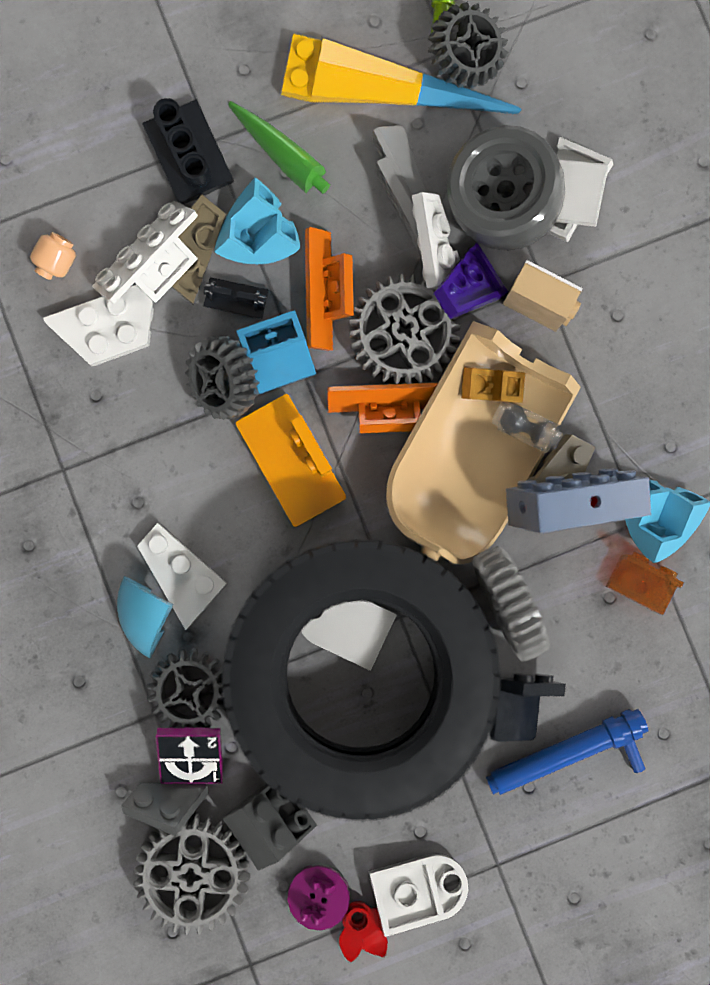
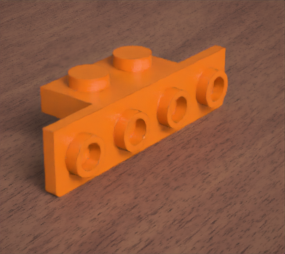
M308 227L305 229L307 346L312 349L332 351V321L354 316L353 257L345 253L331 257V232Z
M438 383L328 387V413L359 412L360 433L410 432L421 415L420 409L425 408Z

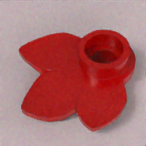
M362 901L349 903L348 910L342 919L344 928L339 936V945L344 957L349 962H353L359 956L362 949L370 954L385 957L388 940L383 934L377 907L370 908ZM355 912L363 914V918L360 921L352 919V915Z

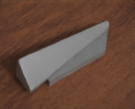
M402 126L377 127L373 129L372 141L382 159L376 161V174L422 258L417 243V224L412 211L414 206L412 195L421 192L426 193L404 128Z

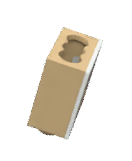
M526 260L503 305L556 332L562 324L567 326L570 320H573L581 305L577 299L583 288Z

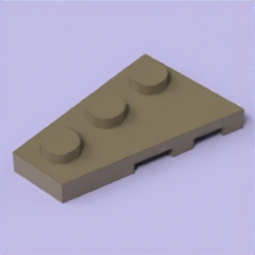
M203 195L191 207L198 214L197 218L178 236L198 259L171 286L192 305L196 299L220 229L226 217L222 210Z
M565 434L543 461V467L534 477H530L528 480L545 483V478L552 476H564V480L573 479L572 474L586 471L595 446L574 435Z

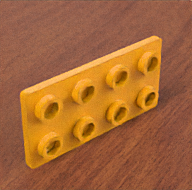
M288 394L282 395L236 421L238 430L294 527L302 525L346 500V495L332 472L330 464Z

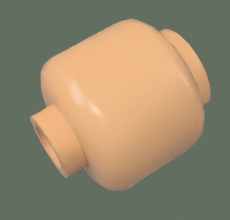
M54 232L50 235H41L30 254V260L36 266L34 271L48 280H51L53 276L58 278L65 277L76 258V253L72 249L74 244Z

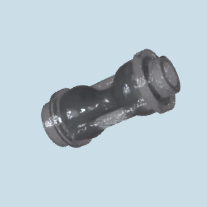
M502 402L492 420V424L498 426L499 431L545 453L550 448L555 450L563 436V433L559 432V424L512 402L509 404ZM527 417L532 418L538 422L533 423L529 421ZM520 432L527 433L530 438L520 434Z

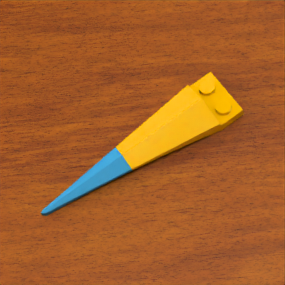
M293 34L281 92L282 96L307 102L419 105L518 114L522 110L518 106L463 87L458 88L455 84L447 83L444 80L324 38L321 41Z

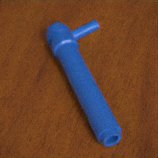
M628 709L621 712L620 717H609L602 720V724L491 771V775L487 776L486 780L493 795L498 792L502 795L611 747L617 749L624 746L634 773L644 771L646 768L635 743L636 740L643 738L644 733L649 732L642 713L639 709L634 711Z

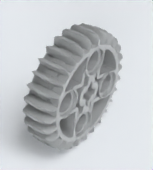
M400 274L398 283L395 284L391 276L387 277V286L385 287L380 281H377V292L367 288L366 294L369 299L367 300L361 296L358 298V303L363 308H353L354 315L359 318L350 319L349 321L350 326L357 328L349 332L350 338H357L356 341L351 343V349L360 348L361 350L356 354V360L365 358L366 361L362 368L366 370L372 366L374 368L372 372L373 378L382 373V383L384 384L389 377L394 378V384H398L400 379H404L405 384H410L412 378H415L417 383H422V375H425L430 381L433 380L432 370L434 369L439 374L443 372L444 368L440 362L447 365L450 363L451 358L446 353L455 354L457 348L451 345V343H458L460 341V336L453 334V332L459 331L461 325L452 323L458 316L449 319L434 295L436 289L426 288L424 279L420 285L415 284L416 278L414 274L411 276L409 283L405 282L403 274ZM402 294L416 295L426 301L410 309ZM386 299H392L397 303L398 307L393 311H387L382 307L381 303ZM375 308L383 325L366 335L367 321L372 310ZM427 310H433L438 314L439 320L433 323L428 322L424 319L423 313ZM390 321H391L392 327H391V334L389 335L388 331H389V328H390ZM400 325L405 329L411 328L409 336H406L405 333L398 334ZM442 327V341L439 349L434 353L433 347L426 336ZM375 339H381L386 343L387 347L382 352H375L370 348V343ZM417 350L423 351L427 355L428 360L425 363L418 364L413 361L411 354ZM399 352L408 368L393 367L384 363L383 360Z
M495 546L474 556L472 567L480 589L499 629H501L504 638L508 641L517 658L527 661L548 651L550 647L549 636L543 624V619L539 614V609L528 590V586L523 581L522 575L519 574L517 567L514 566L507 552L503 548Z
M197 813L193 822L188 820L177 836L159 829L160 835L152 831L148 836L152 843L145 841L141 846L145 853H140L136 857V861L143 864L137 865L133 872L142 876L134 882V887H143L138 893L137 899L146 897L148 900L144 904L143 910L145 911L151 907L154 909L151 920H154L159 915L163 917L161 928H164L168 922H172L173 933L177 931L180 925L184 926L185 935L189 934L192 926H196L197 933L200 935L204 924H207L209 930L213 931L215 919L221 925H224L227 918L225 913L233 917L236 912L233 904L241 906L243 903V897L239 894H247L248 886L241 883L248 882L251 875L242 871L250 866L249 860H241L246 855L244 849L237 850L240 843L237 839H230L232 834L230 829L225 833L221 831L223 826L222 820L215 827L211 825V815L208 816L205 823H201L200 814ZM190 835L200 837L203 846L200 848L191 847L187 837ZM180 836L178 854H158L166 843ZM211 839L224 849L228 858L209 857ZM154 866H164L168 870V876L159 877L156 875ZM189 868L194 869V874L197 875L196 879L191 878V874L188 872ZM227 870L231 874L232 879L227 882L220 881L216 876V871ZM157 890L175 891L174 907L166 903ZM206 893L226 894L216 906L209 910H204ZM193 900L197 905V910H186L182 901Z

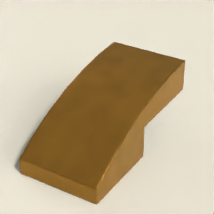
M464 368L461 398L523 403L525 372Z

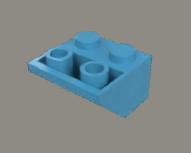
M295 310L236 330L242 348H247V357L254 358L251 364L253 369L258 370L255 373V379L260 382L257 385L259 394L316 375V370Z

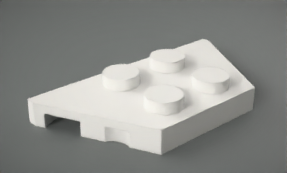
M133 285L114 304L102 296L44 317L43 319L53 331L93 367L149 346L151 335L150 323L153 319L154 311L153 301L137 285Z

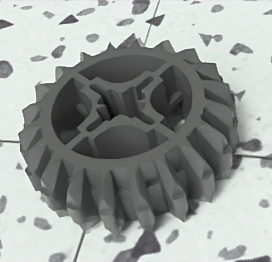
M468 2L462 3L460 6L456 4L451 6L448 11L441 13L439 20L433 23L432 29L434 32L428 38L433 44L429 47L428 52L436 55L432 59L431 64L440 65L441 68L438 71V75L446 73L448 75L447 83H452L456 79L458 88L467 85L468 89H472L477 84L483 86L488 83V80L495 78L498 74L497 71L503 68L505 63L502 60L508 54L503 47L507 45L508 39L501 37L505 27L498 28L496 25L499 17H493L492 19L489 17L490 8L480 12L479 3L474 4L471 8ZM458 25L457 37L455 40L450 41L451 29L453 26ZM486 51L484 64L482 67H478L480 53Z
M212 336L195 344L194 349L189 351L190 358L186 360L189 369L184 373L189 377V382L186 385L191 386L193 391L191 396L196 397L197 407H203L204 413L211 414L214 419H232L243 415L248 411V408L254 405V398L259 395L255 389L260 384L255 379V373L258 370L253 369L251 364L254 358H248L247 348L240 347L239 340H232L230 336Z
M195 648L191 650L189 658H187L185 649L179 650V660H177L173 653L168 654L167 660L170 665L164 661H159L157 666L162 673L153 671L150 674L158 682L147 684V689L156 691V694L147 697L148 702H158V705L152 708L151 712L155 714L161 710L164 715L160 717L159 722L162 724L168 718L171 719L169 728H176L178 723H181V728H189V724L192 725V728H200V722H202L205 728H210L212 723L209 716L219 721L222 716L216 709L226 711L225 704L221 701V698L224 699L223 685L220 679L223 676V668L218 672L214 669L220 660L216 658L210 664L207 663L209 652H204L201 658L197 659L198 650ZM182 666L198 667L207 673V676L194 679L190 677L187 671L184 672ZM173 671L176 676L174 679L177 683V690L167 698L165 692L166 682ZM185 683H189V686H196L202 683L193 693L194 698H190V695L187 697L183 695L177 698L185 690ZM213 683V701L209 709L205 710L203 706L204 701L201 696L202 690ZM178 703H185L192 711L195 710L197 715L179 713L172 706Z

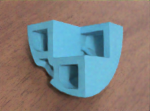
M254 178L230 209L220 229L214 252L226 259L239 263L268 264L285 259L300 249V241L293 221L285 219L281 211L278 210L281 206L279 199L261 181Z
M649 480L651 515L625 519L638 549L651 562L656 563L669 557L691 537L705 517L710 507V501L681 487H676L675 490L664 488L657 481Z
M124 576L117 597L119 622L129 642L140 653L151 658L165 632L161 628L173 604L152 594V589Z

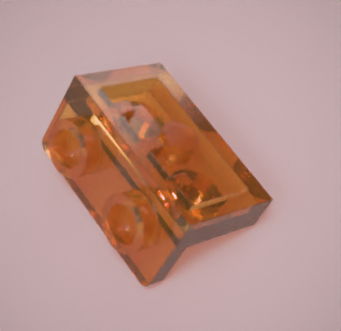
M633 552L632 555L622 554L606 587L659 615H664L676 588H682L684 582L676 578L678 573L664 566H660L657 569L649 565L650 560L637 552Z

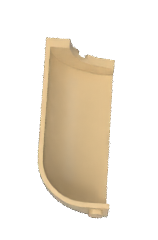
M475 321L471 323L391 469L386 491L387 506L393 522L404 535L423 546L421 553L435 561H438L441 556L459 565L472 562L474 556L489 549L499 537L508 522L506 488L518 487V481L528 480L533 476L581 388L571 374L554 368L537 358L533 363L519 355L522 349L509 341L499 330ZM464 368L525 372L523 403L462 399ZM509 410H515L523 415L525 421L535 426L546 425L547 428L542 439L537 442L529 432L522 429L511 430L505 427L503 424L505 413Z

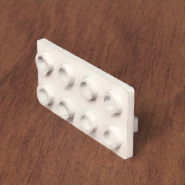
M176 201L164 205L158 212L159 217L151 225L148 224L139 231L137 240L130 247L126 246L117 254V260L110 268L103 269L96 276V282L92 287L114 304L135 283L156 303L198 259L178 238L197 218L198 214L193 209Z

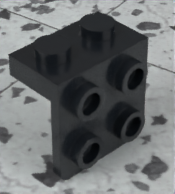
M514 673V678L500 677V696L496 717L490 732L491 740L497 742L534 740L537 733L540 696H565L566 684L553 681L554 676L536 673L535 678H533V675Z

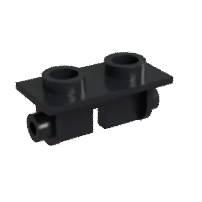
M210 277L209 283H205L204 295L206 296L203 307L263 319L269 290Z

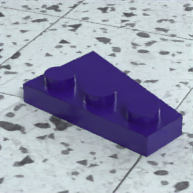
M477 242L468 249L434 291L440 307L446 312L449 319L499 300L509 293Z

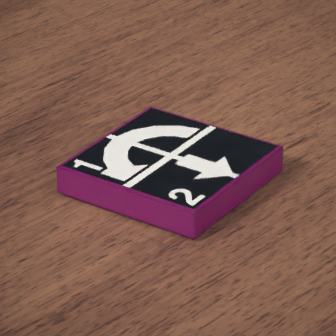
M157 728L156 743L161 784H223L221 728Z

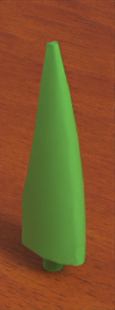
M232 101L229 102L228 106L257 143L285 175L305 193L313 186L322 194L329 189L330 184L322 178L326 173L323 165L274 126Z

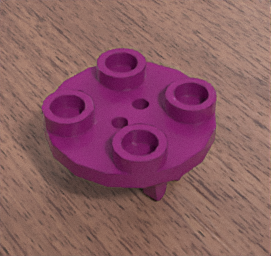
M306 866L294 877L289 886L287 901L291 914L298 923L308 929L321 931L334 927L343 919L349 907L350 894L347 880L328 866ZM314 893L315 898H312L310 894ZM325 897L327 902H323L322 898Z

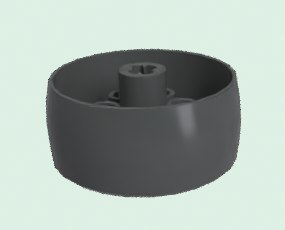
M504 125L489 128L468 140L455 155L449 168L446 183L448 202L457 223L477 243L496 250L521 249L541 239L556 223L562 210L565 196L564 171L557 154L544 138L534 131L520 126ZM520 165L525 168L521 175L513 173L516 166ZM497 166L502 169L498 176L490 174L493 167ZM527 185H533L532 191L529 194H525L524 188ZM483 186L490 189L489 193L485 196L478 194L479 189ZM509 190H513V194L510 197H503L504 192L507 191L509 194ZM497 205L500 211H492L489 208Z

